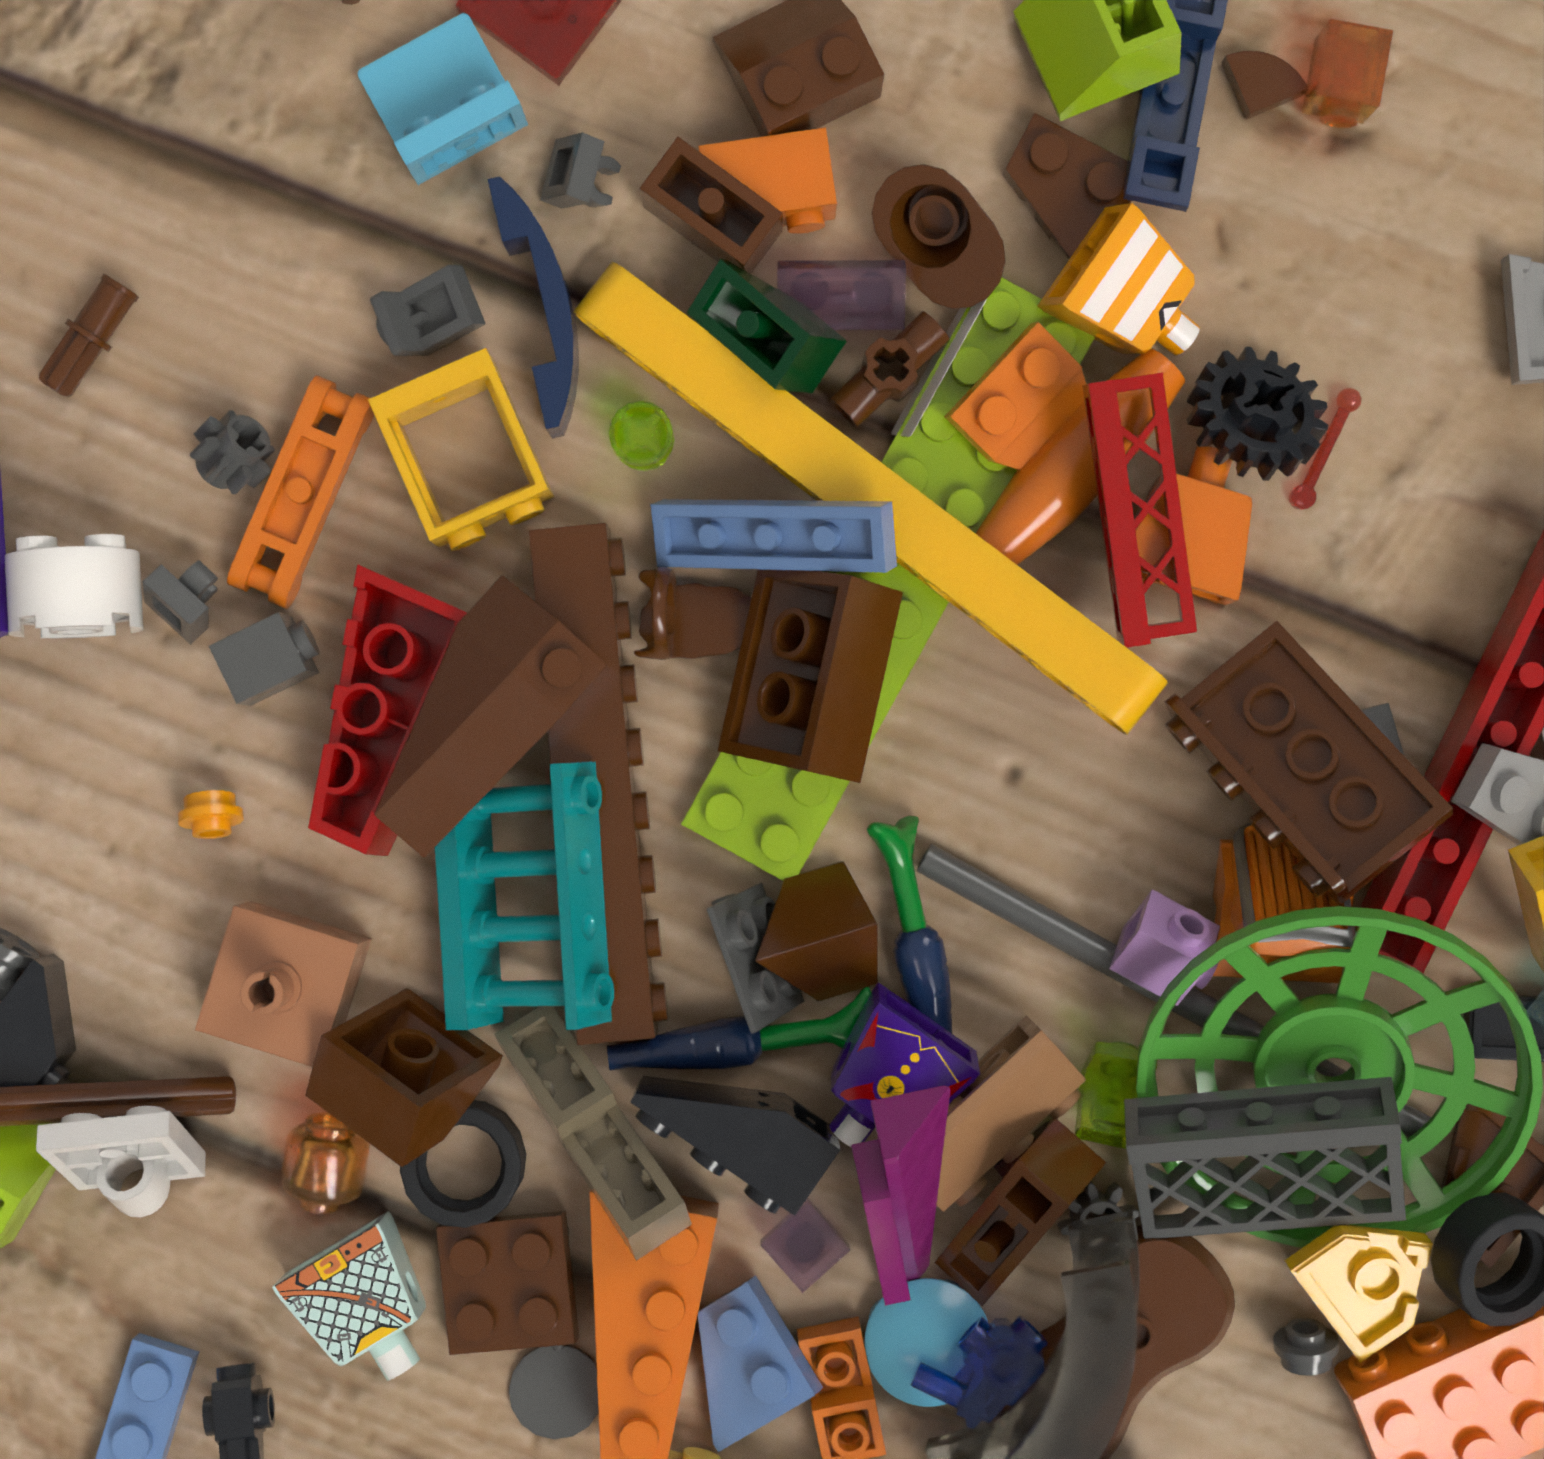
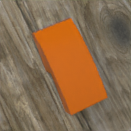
M859 1316L797 1329L799 1348L823 1386L815 1396L810 1398L822 1459H869L886 1455Z

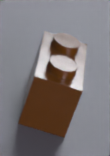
M679 136L639 188L643 207L717 262L720 259L727 260L750 274L783 231V213Z

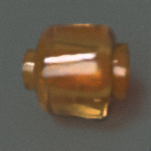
M328 1112L308 1115L305 1122L294 1126L286 1138L280 1178L283 1189L293 1198L300 1200V1207L308 1212L317 1214L336 1212L340 1204H346L357 1199L363 1191L370 1143Z

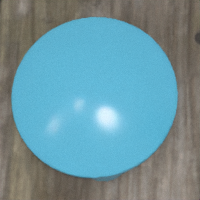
M935 1278L907 1281L910 1301L885 1306L884 1298L882 1297L870 1310L864 1339L868 1365L878 1383L889 1394L905 1403L922 1407H934L954 1402L970 1392L986 1371L992 1350L989 1322L979 1303L955 1281Z

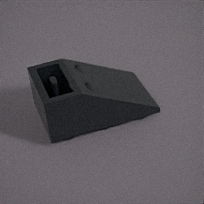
M643 1076L638 1082L630 1103L640 1109L635 1117L644 1126L666 1139L672 1132L694 1146L689 1154L700 1165L718 1176H722L726 1169L748 1184L744 1189V1193L750 1199L774 1214L782 1207L795 1216L840 1151L838 1137L831 1131L829 1123L782 1092Z

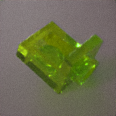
M1096 1042L1081 1070V1074L1086 1081L1079 1088L1082 1095L1078 1100L1075 1135L1079 1139L1127 1149L1124 1099L1137 1098L1136 1072L1139 1049L1136 1046L1126 1042Z

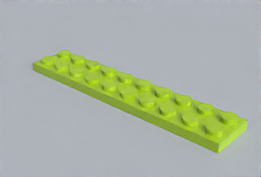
M1003 277L989 298H987L913 434L910 437L900 436L971 307L966 308L949 342L942 351L881 462L974 533L977 532L1017 470L988 461L944 416L1031 323L1039 322L1079 364H1081L1095 339L1094 336L1044 312L1037 306L1042 300L1041 298ZM898 563L897 567L886 573L821 571L851 575L903 592L869 746L949 603ZM721 752L681 825L784 881L785 878L799 875L850 781Z

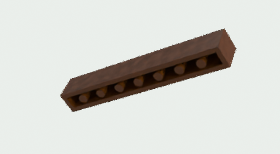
M606 523L529 530L535 602L558 619L608 665L566 713L548 730L551 764L596 762L597 779L602 789L599 820L609 975L614 984V1001L611 1006L612 1021L576 1030L577 1046L655 1038L658 1032L657 1021L668 1020V1004L665 982L654 983L651 958L662 957V941L659 918L647 919L645 894L656 893V878L653 855L641 856L639 830L650 829V815L647 792H635L633 767L644 766V752L641 728L629 729L627 703L638 702L635 665H623L621 640L632 639L629 602H617L615 583L616 576H626L622 537L611 538V530Z

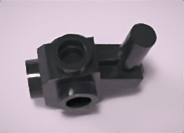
M255 1363L216 1368L217 1381L212 1383L211 1395L204 1397L202 1405L203 1426L206 1436H215V1442L219 1445L220 1459H264L263 1432L266 1431V1428L274 1427L275 1403L272 1389L263 1388L261 1375H256Z

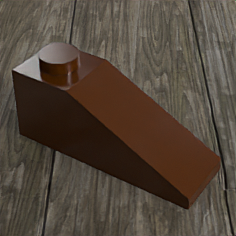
M1056 1118L1018 1159L934 1263L983 1306L1107 1162Z

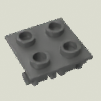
M763 883L756 884L738 894L733 893L711 901L712 906L706 908L751 1034L761 1030L805 1002L800 989L755 961L775 907V902L766 895Z

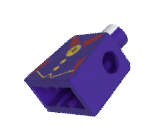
M878 982L872 990L831 1071V1091L837 1098L845 1102L844 1106L829 1124L831 1131L850 1147L852 1144L865 1142L875 1129L870 1102L872 1100L938 1086H948L950 1088L949 1103H951L979 1076L980 1069L977 1051Z

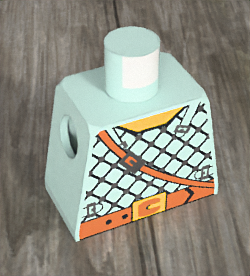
M389 1211L289 1270L272 1287L278 1298L333 1362L339 1366L349 1363L369 1350L384 1377L389 1381L410 1369L420 1360L403 1329L419 1319L426 1308V1303L394 1218Z

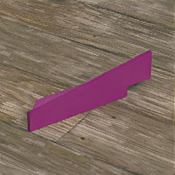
M938 1086L870 1101L878 1139L851 1145L885 1306L910 1301L907 1281L919 1279L926 1272L930 1264L950 1088L948 1086Z

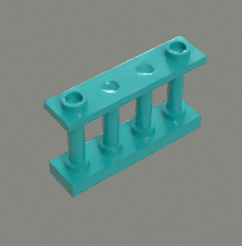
M596 762L550 764L551 784L492 788L435 846L446 1030H470L504 1022L503 1007L565 1006L566 1030H578L612 1021L611 1006L614 1001V984L609 975L599 820L602 789L597 779ZM553 811L555 849L493 851L491 813ZM557 876L559 914L497 915L495 878ZM561 941L563 980L502 981L499 942Z

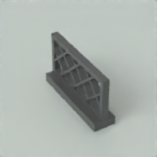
M1392 1077L1124 1099L1126 1148L1129 1165H1132L1144 1239L1406 1220L1400 1144H1402L1401 1125ZM1382 1145L1367 1159L1348 1149L1351 1147ZM1315 1150L1300 1164L1281 1154ZM1248 1156L1234 1169L1214 1159ZM1332 1160L1352 1170L1336 1184L1316 1174ZM1182 1161L1169 1174L1148 1164ZM1265 1165L1284 1175L1270 1189L1249 1179ZM1198 1170L1219 1181L1204 1195L1184 1184ZM1371 1181L1387 1190L1390 1198L1361 1200L1352 1194L1366 1182ZM1300 1186H1304L1320 1196L1312 1204L1295 1205L1286 1200ZM1234 1191L1255 1201L1246 1209L1230 1210L1220 1204ZM1168 1196L1189 1206L1183 1213L1154 1214V1209Z

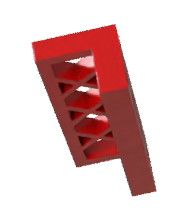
M1163 372L1082 385L1117 641L1128 648L1151 644L1150 639L1196 633V617ZM1149 388L1153 416L1136 437L1121 426L1117 393ZM1153 429H1155L1158 452L1144 443ZM1123 438L1131 443L1126 452ZM1138 449L1160 466L1161 482L1146 501L1132 493L1129 485L1127 464ZM1162 494L1164 496L1166 517L1153 508ZM1132 503L1140 508L1135 516L1133 515ZM1147 514L1168 528L1170 545L1154 566L1139 556L1136 529ZM1171 559L1175 582L1162 573V570ZM1141 567L1149 572L1143 581ZM1156 578L1177 593L1180 620L1148 625L1144 594Z

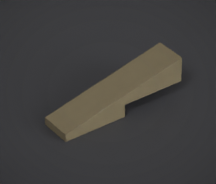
M540 1006L495 1033L499 1045L636 1261L692 1225L685 1202L618 1107L614 1094L582 1047L580 1045L577 1046V1040L570 1030H566V1024L553 1006Z

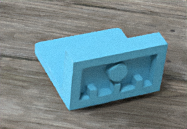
M461 13L358 71V77L418 185L528 125L520 101L508 80H504L471 18L466 13Z

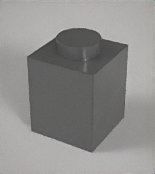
M280 612L209 645L236 704L252 706L319 673L312 658L319 655L320 651L309 627L303 620L295 623L292 616Z

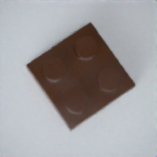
M566 1211L493 1217L488 1222L467 1228L440 1224L436 1227L449 1355L570 1345L578 1341L579 1328Z

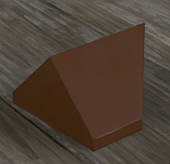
M844 861L785 878L782 881L780 893L755 961L818 1002L877 984L878 924Z

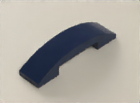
M1167 0L1182 32L1180 74L1140 89L1128 155L1123 199L1183 212L1187 211L1200 147H1197L1213 57L1217 39L1223 28L1228 0Z
M500 176L488 179L499 231L509 256L530 251L532 254L556 356V361L532 366V371L546 430L552 439L565 436L572 416L579 375L578 335L572 301L554 251L535 216L516 191Z

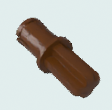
M106 274L102 275L100 283L74 322L70 319L66 320L64 324L70 328L39 373L40 381L62 396H72L103 349L107 352L111 350L112 347L107 342L132 304L139 298L135 293Z

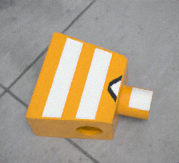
M1133 203L1104 208L1037 305L1049 315L1094 336V340L1122 354H1145L1157 341L1171 354L1177 356L1190 347L1200 330V326L1179 309L1195 285L1194 274L1142 211Z

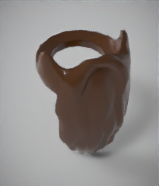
M667 567L643 570L639 573L640 581L650 588L651 597L646 606L642 608L640 615L639 633L646 641L647 647L634 651V655L658 660L672 658L696 659L726 655L740 649L751 602L750 596L743 594L733 587H711L700 583L677 585L674 571Z

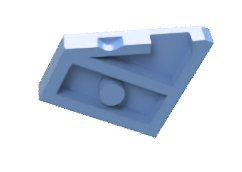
M756 1275L698 1311L712 1439L717 1452L722 1451L812 1398L823 1388Z

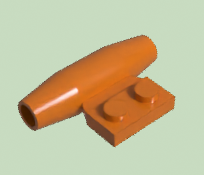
M1039 322L1031 323L944 416L988 461L1017 470L976 532L979 537L1017 565L1072 524L1097 497L1082 385L1086 384L1082 372L1083 367ZM1152 348L1145 354L1138 355L1107 379L1117 380L1163 372L1167 408L1170 407L1185 384V378L1179 369L1163 354ZM1149 388L1117 393L1121 426L1136 437L1153 416ZM1153 431L1150 433V435L1147 437L1144 443L1147 442ZM1123 438L1126 452L1131 443Z

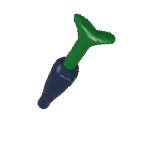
M909 815L899 819L895 826L875 821L868 825L866 830L878 846L889 870L901 925V931L894 940L895 947L893 953L907 1001L910 1005L953 1034L951 991L946 951L943 939L939 937L938 931L926 925L912 859L919 818Z
M864 987L851 1003L829 1017L767 1025L752 1034L745 1016L727 1017L658 1034L655 1038L607 1045L609 1070L628 1068L727 1069L751 1065L762 1055L763 1051L832 1043L843 1048L871 994V990L869 987Z

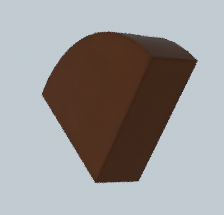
M1241 51L1226 55L1221 62L1246 120L1304 96L1309 89L1295 68L1283 59L1269 53Z

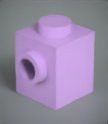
M1152 889L1124 925L1110 970L1161 997L1167 985L1194 957L1216 942L1220 926L1204 918L1198 912L1188 909ZM1218 963L1201 974L1180 996L1175 1005H1179L1193 986L1203 989L1212 978Z

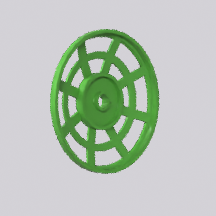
M1344 906L1295 910L1258 920L1222 937L1194 957L1167 985L1151 1011L1139 1044L1136 1072L1137 1098L1158 1096L1155 1074L1157 1059H1195L1194 1069L1198 1093L1219 1091L1216 1084L1214 1063L1215 1059L1253 1062L1256 1088L1392 1077L1398 1113L1407 1103L1413 1089L1444 1096L1443 1102L1431 1119L1416 1133L1407 1138L1401 1130L1402 1144H1400L1403 1180L1417 1200L1405 1206L1406 1220L1350 1224L1427 1233L1441 1227L1446 1218L1463 1202L1477 1196L1488 1195L1503 1182L1525 1151L1537 1123L1543 1093L1541 1054L1528 1013L1511 984L1485 956L1455 935L1420 919L1381 909ZM1335 925L1358 926L1350 949L1330 948L1311 950L1294 956L1281 957L1267 963L1250 946L1264 938L1298 929ZM1387 930L1417 937L1452 953L1468 964L1482 980L1444 992L1436 982L1416 968L1378 953ZM1225 959L1244 977L1236 982L1218 1000L1205 1020L1201 1033L1162 1034L1167 1018L1180 996L1201 974L1218 962ZM1344 967L1336 994H1320L1300 1000L1281 978L1310 968ZM1373 971L1404 983L1425 1000L1390 1014L1378 1004L1364 999V995ZM1256 991L1276 1012L1266 1023L1258 1037L1221 1034L1234 1011ZM1497 1002L1500 1003L1507 1015L1516 1044L1517 1079L1514 1092L1474 1079V1046L1466 1021L1461 1014ZM1443 1022L1452 1044V1072L1414 1063L1411 1045L1407 1036ZM1330 1058H1340L1351 1064L1350 1068L1339 1076H1325L1316 1071V1067L1322 1061ZM1467 1103L1506 1116L1500 1132L1485 1153L1459 1178L1440 1188L1421 1157L1430 1152L1450 1133L1462 1116ZM1315 1150L1296 1152V1155L1281 1154L1300 1164ZM1332 1160L1316 1174L1331 1183H1337L1352 1170ZM1182 1161L1160 1163L1167 1174H1169ZM1267 1165L1263 1166V1167L1266 1168V1169H1269V1170H1271V1171H1273V1172H1275V1173H1278V1174H1280V1175H1283V1174L1277 1172L1276 1170L1270 1168V1167L1267 1166ZM1200 1170L1184 1182V1184L1203 1195L1218 1183ZM1300 1186L1288 1196L1287 1200L1295 1205L1312 1204L1315 1201L1316 1193L1304 1186ZM1232 1193L1220 1204L1232 1210L1246 1209L1254 1202ZM1333 1226L1252 1231L1247 1233L1262 1239L1303 1248Z

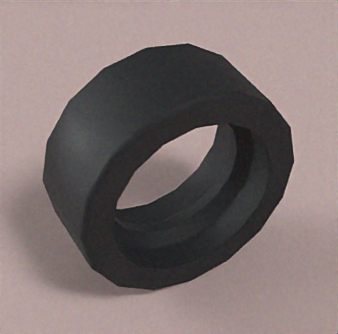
M474 1100L455 1125L477 1127L488 1133L498 1146L502 1160L500 1176L493 1188L483 1196L470 1200L452 1199L441 1193L432 1183L426 1167L428 1151L404 1167H400V1175L408 1198L421 1214L440 1225L467 1228L490 1221L508 1206L524 1178L527 1153L521 1132L505 1112L486 1101Z
M1506 1192L1489 1193L1488 1195L1477 1196L1463 1202L1446 1218L1435 1237L1431 1256L1434 1281L1446 1297L1470 1317L1489 1326H1511L1532 1317L1544 1306V1215L1523 1200ZM1520 1229L1522 1236L1520 1250L1511 1268L1496 1282L1482 1288H1475L1474 1277L1476 1267L1486 1248L1499 1236Z

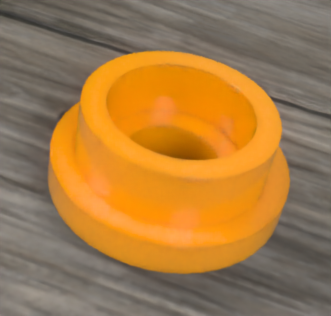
M206 790L188 794L183 798L184 809L178 813V825L186 829H192V836L200 839L228 836L232 833V826L244 821L243 809L236 806L235 793L224 790Z

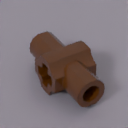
M922 311L893 340L880 337L872 343L864 352L863 368L830 398V402L857 429L888 399L900 402L915 387L918 379L917 371L949 342L950 338L934 318ZM882 359L887 364L893 363L896 359L902 362L903 366L899 376L903 380L899 382L893 376L887 377L884 381L877 378L880 366L877 360Z

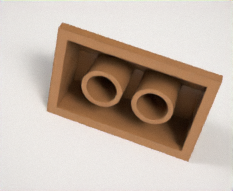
M1027 1015L978 1059L979 1076L949 1103L937 1207L943 1212L954 1202L959 1207H962L974 1199L987 1184V1179L983 1175L1001 1158L1006 1163H1010L1019 1157L1035 1138L1030 1132L1048 1115L1053 1120L1058 1119L1070 1110L1082 1095L1077 1088L1086 1081L1084 1076Z

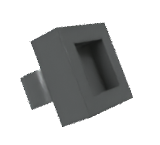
M583 132L556 139L540 201L561 209L583 204L593 208L611 205L613 197L599 192L594 182L597 171L601 174L612 175L620 172L621 165L612 157L601 156L605 142Z
M200 560L191 565L179 579L161 564L142 581L144 603L191 645L209 628V607L205 603L218 591V588L214 585L218 577Z

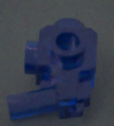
M1021 1315L1012 1323L1007 1318H995L989 1323L981 1316L966 1330L956 1344L963 1352V1362L965 1365L954 1377L920 1361L910 1386L956 1407V1414L966 1419L967 1427L974 1429L980 1421L990 1423L1006 1404L1013 1406L1044 1372V1358L1041 1350L1048 1344V1341Z

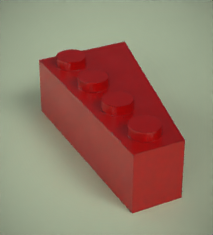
M357 564L353 584L357 591L352 617L347 619L342 643V645L346 646L339 685L335 684L330 706L334 713L328 744L323 745L308 828L365 855L388 856L397 834L374 815V812L402 748L410 735L430 684L434 680L445 655L454 629L467 612Z

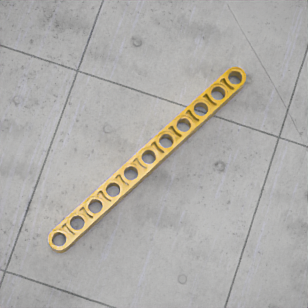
M611 262L573 311V314L597 335L815 501H892L897 563L1118 731L1128 735L1168 684L1167 680L1148 663L789 392L777 390L770 386L707 330L622 266Z

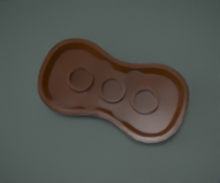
M1142 1225L1128 1229L1127 1231L1135 1240V1244L1132 1246L1121 1242L1113 1248L1112 1262H1107L1102 1254L1099 1256L1082 1296L1063 1318L1052 1326L1019 1341L1001 1355L988 1377L984 1393L985 1410L998 1436L1020 1459H1109L1122 1442L1131 1418L1145 1394L1162 1378L1201 1359L1221 1342L1232 1321L1235 1309L1234 1290L1221 1264L1200 1242L1192 1236L1144 1239Z

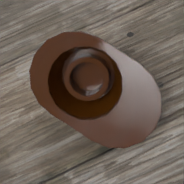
M926 164L906 166L887 177L877 191L873 204L872 218L875 233L886 251L895 259L917 289L933 303L951 309L972 307L989 298L1001 282L1006 263L1004 243L995 224L974 199L968 188L944 169Z

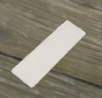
M987 299L971 307L900 436L910 437L913 434ZM960 308L946 332L949 338L966 308ZM945 346L931 359L891 432L892 435H897Z

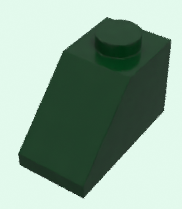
M724 259L718 261L686 312L770 386L777 390L813 393L847 342L846 339L803 303Z

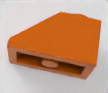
M826 127L699 145L700 153L783 213V227L787 226L789 233L802 234L814 232L824 228L826 220L835 219L837 200Z

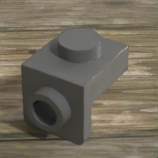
M447 265L401 292L381 291L370 298L377 316L376 327L378 333L389 346L394 356H428L486 324L463 265Z

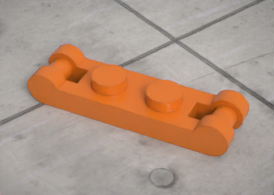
M319 375L312 379L231 564L227 576L228 585L247 592L250 588L267 594L270 603L284 609H288L292 605L300 589L302 575L360 440L373 420L374 413L368 401L370 397L361 393H356L354 397L336 390L335 382ZM326 413L342 420L336 436L318 429L321 419ZM267 546L284 553L277 571L261 564L262 556Z

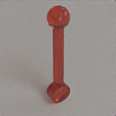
M1345 388L1337 395L1338 410L1303 483L1294 487L1289 494V502L1295 509L1306 510L1316 502L1317 496L1314 487L1349 414L1358 410L1361 406L1362 398L1356 389Z

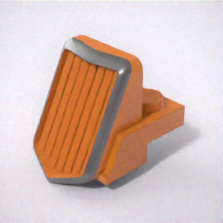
M1251 823L1240 827L1234 834L1233 840L1220 839L1212 896L1216 905L1214 923L1220 926L1216 942L1222 937L1258 920L1295 910L1339 905L1327 892L1319 898L1314 896L1292 869L1299 860L1283 842L1273 849ZM1354 895L1340 906L1352 907ZM1346 925L1304 928L1264 938L1250 946L1267 963H1270L1281 957L1294 956L1311 950L1330 948L1350 949L1356 931L1355 926ZM1225 959L1218 963L1213 976L1244 978ZM1342 967L1310 968L1281 978L1289 981L1339 983Z

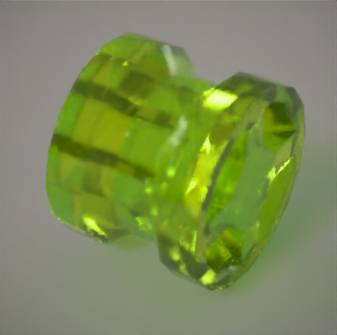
M644 401L628 403L616 412L610 423L609 438L611 446L619 460L633 470L649 471L657 469L668 460L673 452L675 438L671 421L663 409L653 403ZM636 446H639V447L647 446L646 448H638V447H637L634 451H632Z

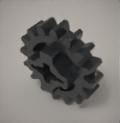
M1245 347L1238 359L1226 350L1222 352L1215 364L1208 362L1195 381V386L1187 397L1186 402L1194 407L1187 418V423L1194 427H1203L1204 430L1196 443L1199 447L1214 445L1218 449L1213 461L1218 466L1231 459L1237 462L1236 471L1238 476L1244 477L1250 467H1255L1262 480L1269 481L1277 469L1285 476H1291L1300 463L1306 465L1321 445L1319 441L1329 426L1320 420L1328 408L1327 402L1311 399V395L1318 384L1315 380L1301 382L1296 377L1300 369L1299 364L1294 362L1283 368L1278 365L1277 352L1271 350L1265 360H1259L1252 347Z

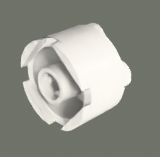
M118 534L88 535L84 537L85 546L65 547L57 546V538L52 536L16 538V551L5 555L8 634L15 637H24V625H35V628H40L41 638L116 635L115 623L129 621L131 633L143 631L140 553L133 549H127L125 536Z

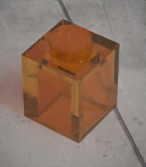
M1329 19L1314 40L1307 79L1309 89L1305 93L1301 113L1319 116L1320 123L1335 128L1355 127L1357 123L1364 124L1380 106L1393 30Z

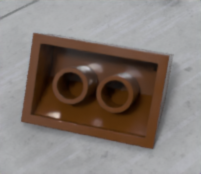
M758 569L717 751L861 783L903 592L851 575L821 571Z

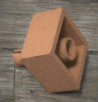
M254 901L234 905L195 1030L313 1067L321 1035L346 1022L372 938Z

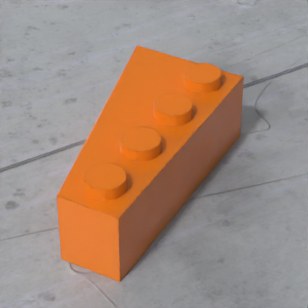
M590 1189L600 1459H668L717 1223L719 1203L680 1195L685 1202L692 1225L636 1261Z

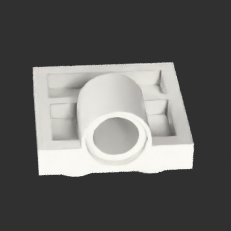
M138 1106L129 1109L126 1116L101 1118L90 1113H74L64 1116L61 1119V1123L38 1125L36 1151L78 1190L99 1188L102 1194L115 1207L130 1217L141 1218L151 1215L161 1208L168 1198L170 1180L205 1177L206 1152L170 1111H166L161 1107ZM140 1169L144 1170L143 1176L136 1186L132 1189L121 1191L122 1183L129 1174Z

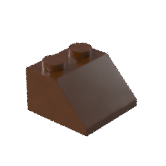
M786 0L713 37V42L761 137L817 129L881 97L884 72L856 16L842 0Z
M406 988L321 1035L305 1096L400 1167H404L447 1137L500 1066L503 1055L468 1030H446L445 1014Z

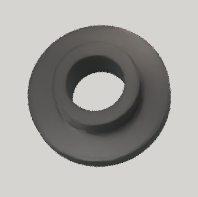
M1299 1318L1288 1322L1285 1327L1279 1329L1274 1334L1273 1346L1275 1353L1281 1357V1365L1284 1369L1298 1375L1313 1376L1323 1374L1332 1368L1333 1358L1339 1352V1338L1334 1331L1325 1327L1320 1321L1310 1318Z

